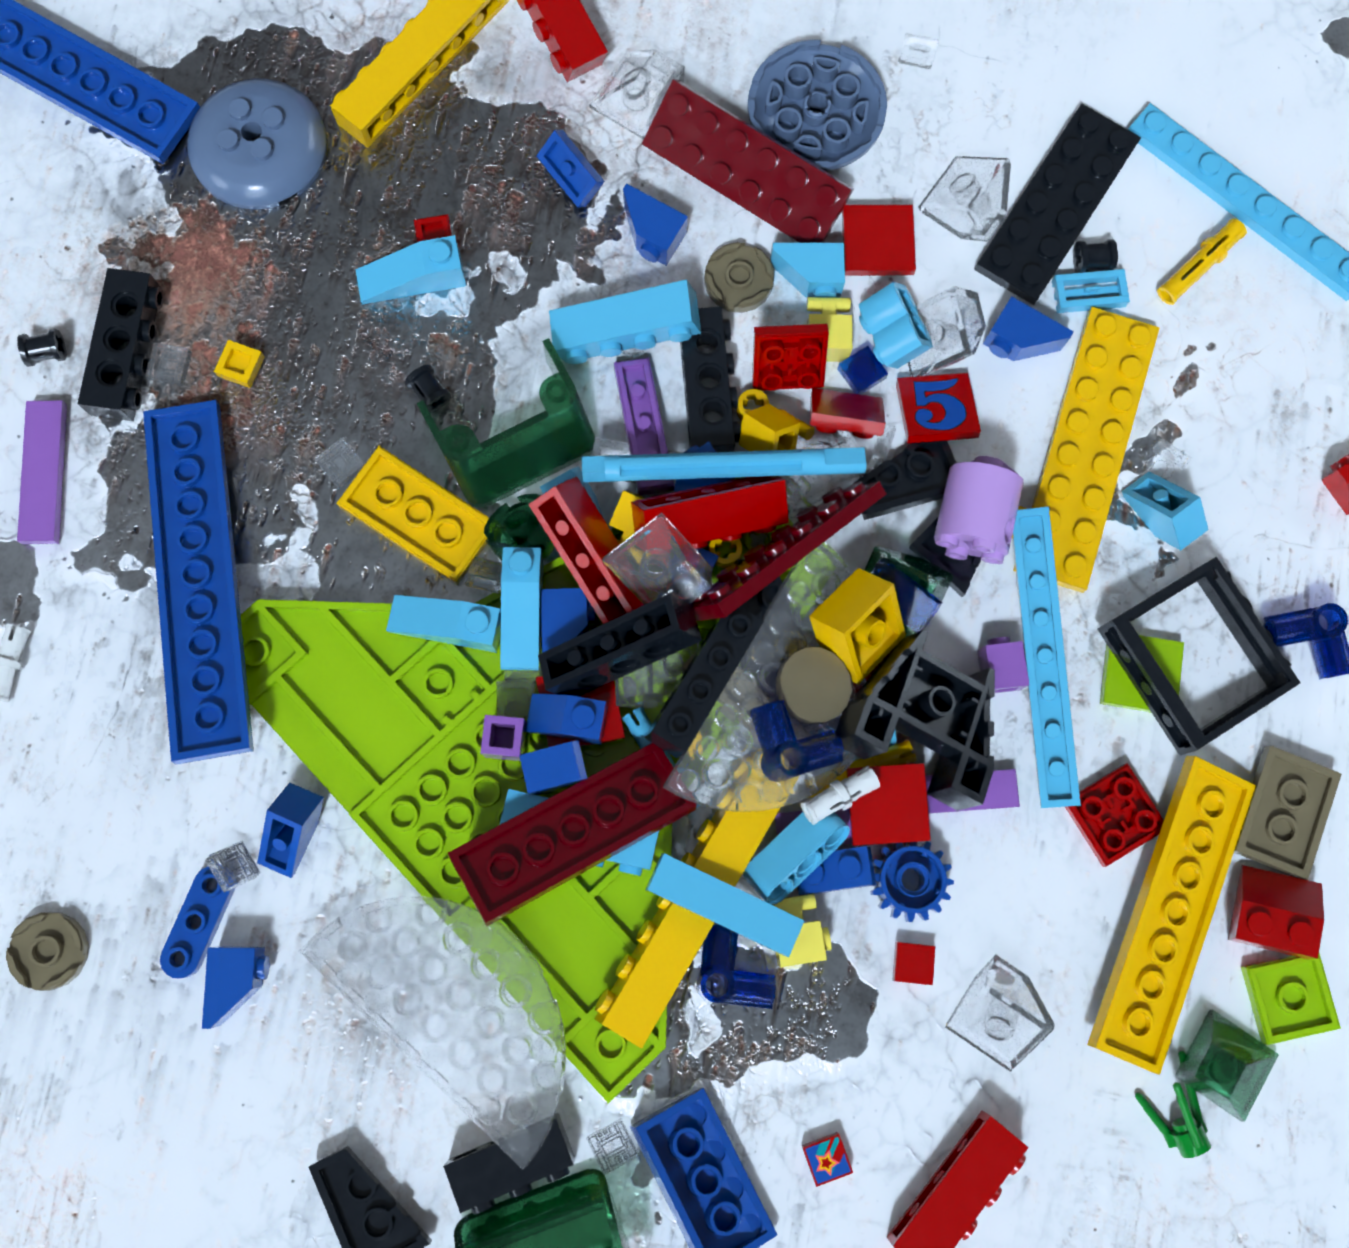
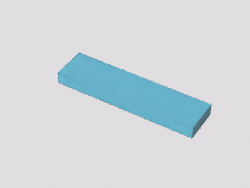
M665 853L661 854L645 889L786 957L790 956L804 923V920Z

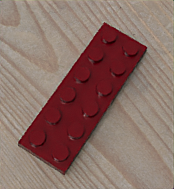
M677 79L672 80L642 142L643 146L799 243H824L854 190L851 186Z
M859 481L850 485L845 490H842L841 487H836L828 491L821 497L823 502L817 507L815 505L810 506L797 514L796 518L798 521L792 526L785 525L774 531L770 535L772 541L765 546L763 544L758 545L743 555L745 561L740 565L734 564L719 572L716 576L718 581L712 586L705 585L689 595L691 600L689 604L693 606L696 620L725 618L884 497L886 492L880 481L866 485Z
M651 743L593 774L588 779L580 781L448 853V857L487 927L695 811L697 805L664 751Z

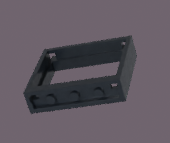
M1217 557L1197 567L1097 629L1180 756L1199 750L1301 683L1290 667L1292 664L1283 657L1274 643L1272 634L1263 627L1253 612L1251 603L1246 597L1242 596L1232 581L1230 572H1226ZM1196 581L1266 684V687L1201 729L1130 623Z

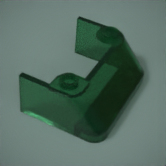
M549 338L542 342L546 363L553 375L545 379L539 389L540 400L546 410L479 443L475 433L465 425L456 424L439 431L425 402L422 400L417 403L465 499L474 507L485 508L582 460L583 456H589L595 448V434L576 387Z
M586 1169L530 1190L521 1196L496 1203L493 1207L474 1215L470 1213L458 1222L454 1230L455 1248H630L605 1175L597 1169Z

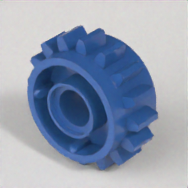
M929 841L923 842L920 847L917 846V842H907L906 847H904L903 843H893V851L887 847H882L880 849L883 856L882 860L873 859V866L877 868L875 874L876 888L870 891L871 895H879L882 899L878 907L880 909L892 908L890 917L893 919H897L903 912L906 922H913L915 913L918 914L921 920H928V910L930 909L935 913H940L942 909L939 902L941 900H950L951 898L945 892L946 887L954 884V880L947 878L946 874L952 868L951 864H943L940 860L944 854L942 850L934 853L931 852V842ZM907 869L914 870L919 876V884L913 891L906 889L902 883V875Z

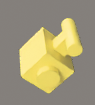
M807 297V311L821 312V314H809L807 324L828 325L827 362H848L852 352V315L837 314V312H850V298Z
M814 893L787 897L773 905L802 920V911L817 909ZM820 920L804 922L790 956L786 957L775 952L777 966L786 967L827 960L826 951L832 950L828 927L822 928Z

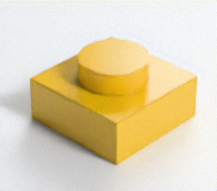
M228 340L214 369V373L220 378L251 388L265 356L259 350Z

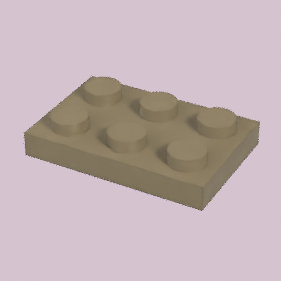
M1274 746L1264 747L1252 783L1256 787L1234 853L1290 876L1308 880L1342 773Z

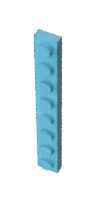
M1151 103L1131 124L1128 130L1141 137L1138 144L1345 301L1349 299L1348 251Z
M1049 507L1018 510L1016 516L1013 544L1025 660L1030 684L1028 690L1041 808L1081 806Z

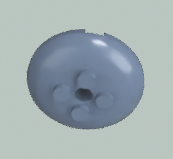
M821 40L796 42L774 52L756 71L748 95L747 110L750 125L825 171L845 167L864 156L873 147L882 132L887 110V97L883 82L870 62L847 46L841 44V47L838 48L820 44ZM810 109H818L822 112L816 113L811 111Z
M251 78L224 86L213 93L200 106L191 122L187 150L189 161L196 177L210 194L234 207L259 210L280 206L278 202L288 199L296 193L300 196L314 183L325 164L328 136L320 112L314 103L301 91L277 80ZM260 136L258 139L251 141L252 138Z

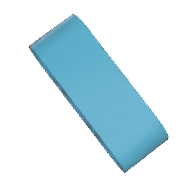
M802 812L749 862L743 872V877L765 902L775 905L785 899L842 845L850 833V827L835 812L815 825H812Z

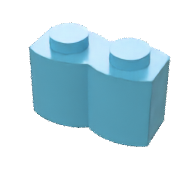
M893 281L859 304L861 312L859 321L863 329L868 334L873 335L875 344L873 352L882 365L898 369L933 347L930 335L919 317L915 302L905 285Z

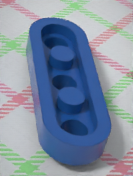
M218 866L205 867L195 876L161 952V968L165 974L172 978H187L199 971L207 955V949L211 946L233 896L236 883L229 886L222 874L223 871ZM225 872L224 875L228 882L233 883L232 877ZM214 878L217 881V889L211 893L207 889V882ZM197 914L201 918V925L199 928L194 929L190 922L191 918ZM179 951L185 956V961L181 966H178L174 961L175 954Z

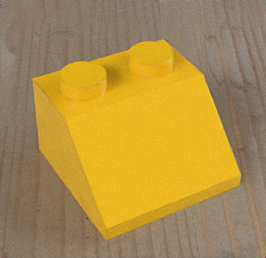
M860 568L844 580L809 616L817 643L822 648L833 652L844 662L851 680L858 685L906 636L894 584Z

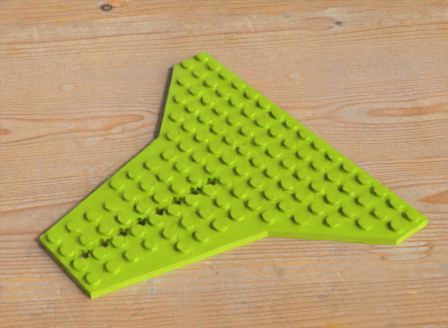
M789 519V523L776 526V530L785 525L792 526L794 523ZM616 528L611 529L615 538L620 540L623 531ZM754 531L742 533L740 538L742 555L740 559H745L743 555L752 549L750 546L752 540L749 535L754 533L759 536L762 533ZM774 531L763 533L767 537L764 541L765 545L772 541L770 535ZM707 541L708 545L702 548L709 551L711 541ZM723 542L722 547H715V552L720 551V557L726 558L729 553H736L735 547L730 549L731 543ZM680 548L672 549V554L662 557H653L648 554L643 566L631 562L654 600L658 598L672 560ZM818 548L814 549L780 575L789 599L788 607L796 626L800 625L836 568ZM561 557L544 565L543 589L580 588ZM715 565L708 583H716L718 581L717 574L724 568ZM501 589L475 603L501 609ZM266 599L255 601L241 614L249 704L256 709L343 806L358 826L446 924L457 933L609 1104L666 1048L667 1006L642 1049L603 1026L594 1018L598 1013L595 1011V1007L600 996L607 989L611 991L618 979L616 970L620 962L627 954L631 956L639 942L636 941V937L640 928L647 920L652 921L659 909L656 906L659 896L645 889L661 854L672 855L673 823L659 830L650 871L642 869L641 876L618 871L619 863L605 860L603 868L594 866L486 927L453 867L448 853L500 825L508 789L528 793L521 761L485 758L480 752L485 715L524 718L527 722L532 693L539 694L536 677L542 676L540 662L539 670H501V637L498 651L494 653L387 632L386 628L392 603ZM597 614L596 621H589V631L592 626L598 627L603 625ZM716 619L697 621L702 641ZM542 626L540 639V654L542 653ZM702 641L614 680L621 720L626 714L630 713L639 726L640 723L633 710L643 706L647 717L653 723L684 673L680 668L697 651ZM744 673L759 688L768 673ZM717 702L698 731L707 753L704 755L696 753L692 761H689L685 754L678 758L670 754L677 768L682 767L685 772L683 778L692 793L737 723ZM622 721L625 739L601 743V745L595 744L580 747L587 778L640 750L625 722ZM527 732L525 753L548 748L546 735ZM572 784V785H570V786L564 787V788H562V789H559V790L554 791V792L549 793V794L538 795V796L551 798V797H553L554 795H556V794H558V793H560V792L566 790L567 788H569V787H571V786H573V785H575V784Z

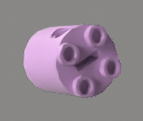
M978 456L971 462L953 464L949 469L934 535L935 543L946 548L945 555L958 560H966L967 556L971 555L981 557L982 561L990 564H1003L1004 557L1009 553L1024 484L1023 478L1002 460L994 457Z

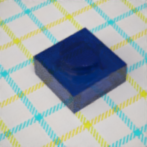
M869 346L839 363L837 368L855 394H863L888 376V372L877 360Z

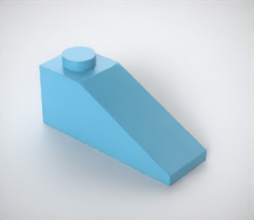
M455 235L419 241L355 269L362 305L466 286L461 253Z
M503 547L501 572V670H539L541 589H543L544 573L541 548Z
M394 595L386 631L497 653L501 637V609L465 601Z

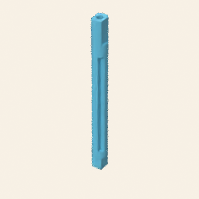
M865 447L583 456L582 478L583 482L862 474L866 472L867 463Z

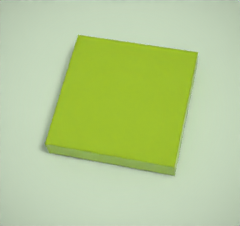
M1139 635L1179 696L1184 642ZM1106 644L1100 704L1151 713Z
M1320 953L1318 959L1287 956L1241 967L1261 1044L1270 1045L1341 1029Z

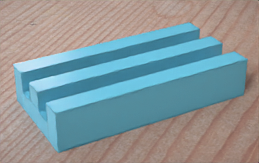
M1125 269L1055 275L1052 279V287H1055L1054 300H1057L1056 313L1089 311L1091 307L1098 309L1124 308L1130 302ZM1117 282V286L1064 289V286ZM1119 295V296H1113V297L1090 298V299H1079V300H1068V301H1066V299H1076V298H1087V297Z

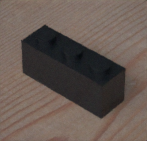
M557 1113L448 1159L443 1167L459 1212L462 1213L471 1209L474 1215L495 1205L494 1199L509 1193L510 1198H515L533 1189L531 1183L546 1177L547 1182H553L570 1173L568 1167L574 1165L575 1155L560 1115Z

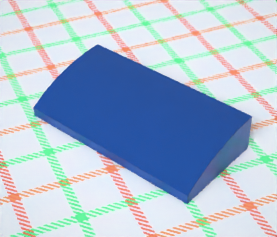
M700 1088L630 1126L689 1248H759L778 1235L704 1088Z

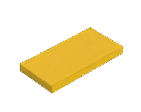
M381 446L376 448L336 503L341 509L456 585L462 580L499 527L497 522Z

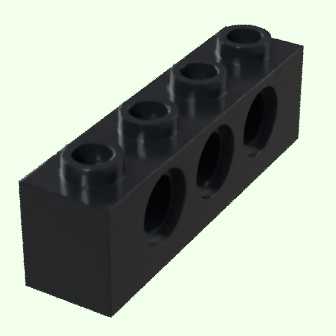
M107 268L77 403L91 416L134 422L135 412L141 407L142 392L140 389L143 376H146L149 371L150 343L155 341L157 334L156 314L157 310L161 309L164 301L163 290L150 273ZM137 308L132 315L126 316L130 309ZM130 341L126 348L119 350L123 342ZM122 374L119 382L111 384L115 376Z
M722 307L698 308L701 334L692 335L689 340L680 342L689 448L695 445L700 448L709 441L716 452H734L735 443H739L741 431L739 421H733L732 409L737 408L736 387L729 386V375L734 374L733 353H726L725 341H731L730 320L723 319ZM702 344H710L715 348V351L703 353L698 347ZM706 377L716 379L719 384L709 388L705 387L700 381ZM709 411H716L722 416V419L717 422H710L703 415Z
M669 593L539 654L538 658L546 691L559 695L579 697L702 641L693 606Z
M741 606L727 617L716 619L644 738L675 758L685 754L764 621Z

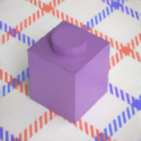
M1010 637L992 638L987 640L988 645L977 651L980 671L990 667L995 670V693L1020 691L1030 685L1022 641L1010 642Z
M485 715L480 754L485 758L520 761L519 755L525 753L527 732H525L527 723L525 719Z

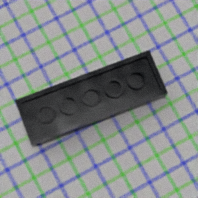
M1082 103L974 270L1030 304L1035 305L1141 137Z

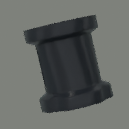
M1107 239L1104 243L1087 244L1084 240L1076 242L1073 250V265L1077 273H1083L1086 269L1104 268L1105 271L1114 270L1117 266L1118 250L1114 239Z
M50 329L48 334L31 337L27 334H21L17 337L19 355L27 367L35 366L38 361L49 359L64 361L67 358L63 336L57 329Z
M423 365L415 369L404 381L406 387L413 389L422 401V407L426 413L438 410L451 398L449 390L447 388L443 389L434 377V369L431 365Z

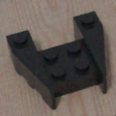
M923 629L902 639L850 700L848 706L842 712L832 743L865 760L886 753L894 730H897L939 754L927 795L957 811L983 805L994 771V756H990V737L994 736V722L990 721V698L995 697V670L990 667L969 676L923 651L928 631Z

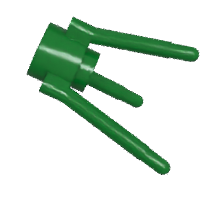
M1179 1051L1178 1057L1191 1110L1180 1083L1175 1082L1173 1089L1183 1117L1172 1122L1173 1130L1170 1131L1140 1092L1135 1094V1098L1164 1136L1168 1148L1177 1147L1183 1158H1193L1208 1152L1211 1149V1144L1206 1135L1208 1129L1202 1118L1186 1053Z

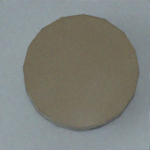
M735 242L722 246L711 255L705 269L704 284L708 296L717 306L729 312L743 313L755 310L766 302L773 288L774 269L771 260L761 249L755 246L754 248L745 246V243Z
M806 647L791 654L780 665L775 679L776 694L780 703L784 704L788 710L787 713L791 717L805 724H822L838 717L848 706L852 693L851 676L844 662L833 652L821 647Z
M42 912L26 918L14 929L10 937L12 938L10 947L6 951L9 971L19 984L38 991H50L68 985L81 973L88 958L89 943L85 930L74 918L63 913Z

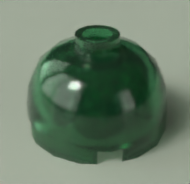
M524 494L518 496L519 503L511 507L507 503L503 504L488 519L484 527V534L487 537L486 542L501 561L503 547L541 548L543 561L554 551L555 546L528 505L541 495Z

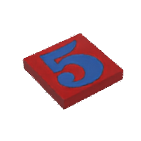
M968 373L897 378L896 389L907 444L979 438L981 429Z

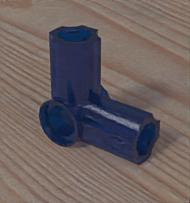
M1327 603L1314 608L1263 618V627L1272 634L1277 648L1310 642L1319 680L1349 674V646L1344 631L1348 625V616L1341 606L1335 603ZM1320 615L1327 621V630L1319 623Z
M784 700L774 701L749 710L763 752L761 770L769 780L783 782L799 775L843 762V752L845 749L841 738L835 734L833 729L796 739ZM781 754L788 759V770L781 763Z
M713 924L702 946L700 973L696 982L699 996L710 1003L772 1009L776 992V975L734 970L738 934L723 926ZM714 973L720 975L725 982L724 991L717 997L709 994L706 989V981Z

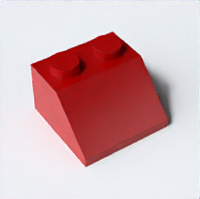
M1241 865L1228 940L1304 959H1318L1325 920L1322 883Z

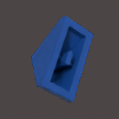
M579 740L519 755L528 794H549L588 779Z

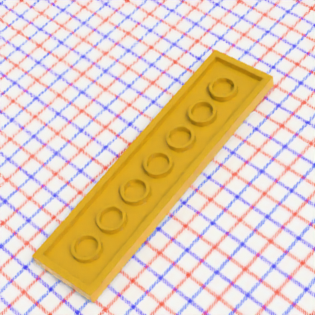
M1091 307L1086 316L1031 507H1049L1057 585L1084 593L1088 588L1160 327L1095 307Z
M1197 756L1185 757L1087 1043L1088 1046L1160 1075L1256 785Z

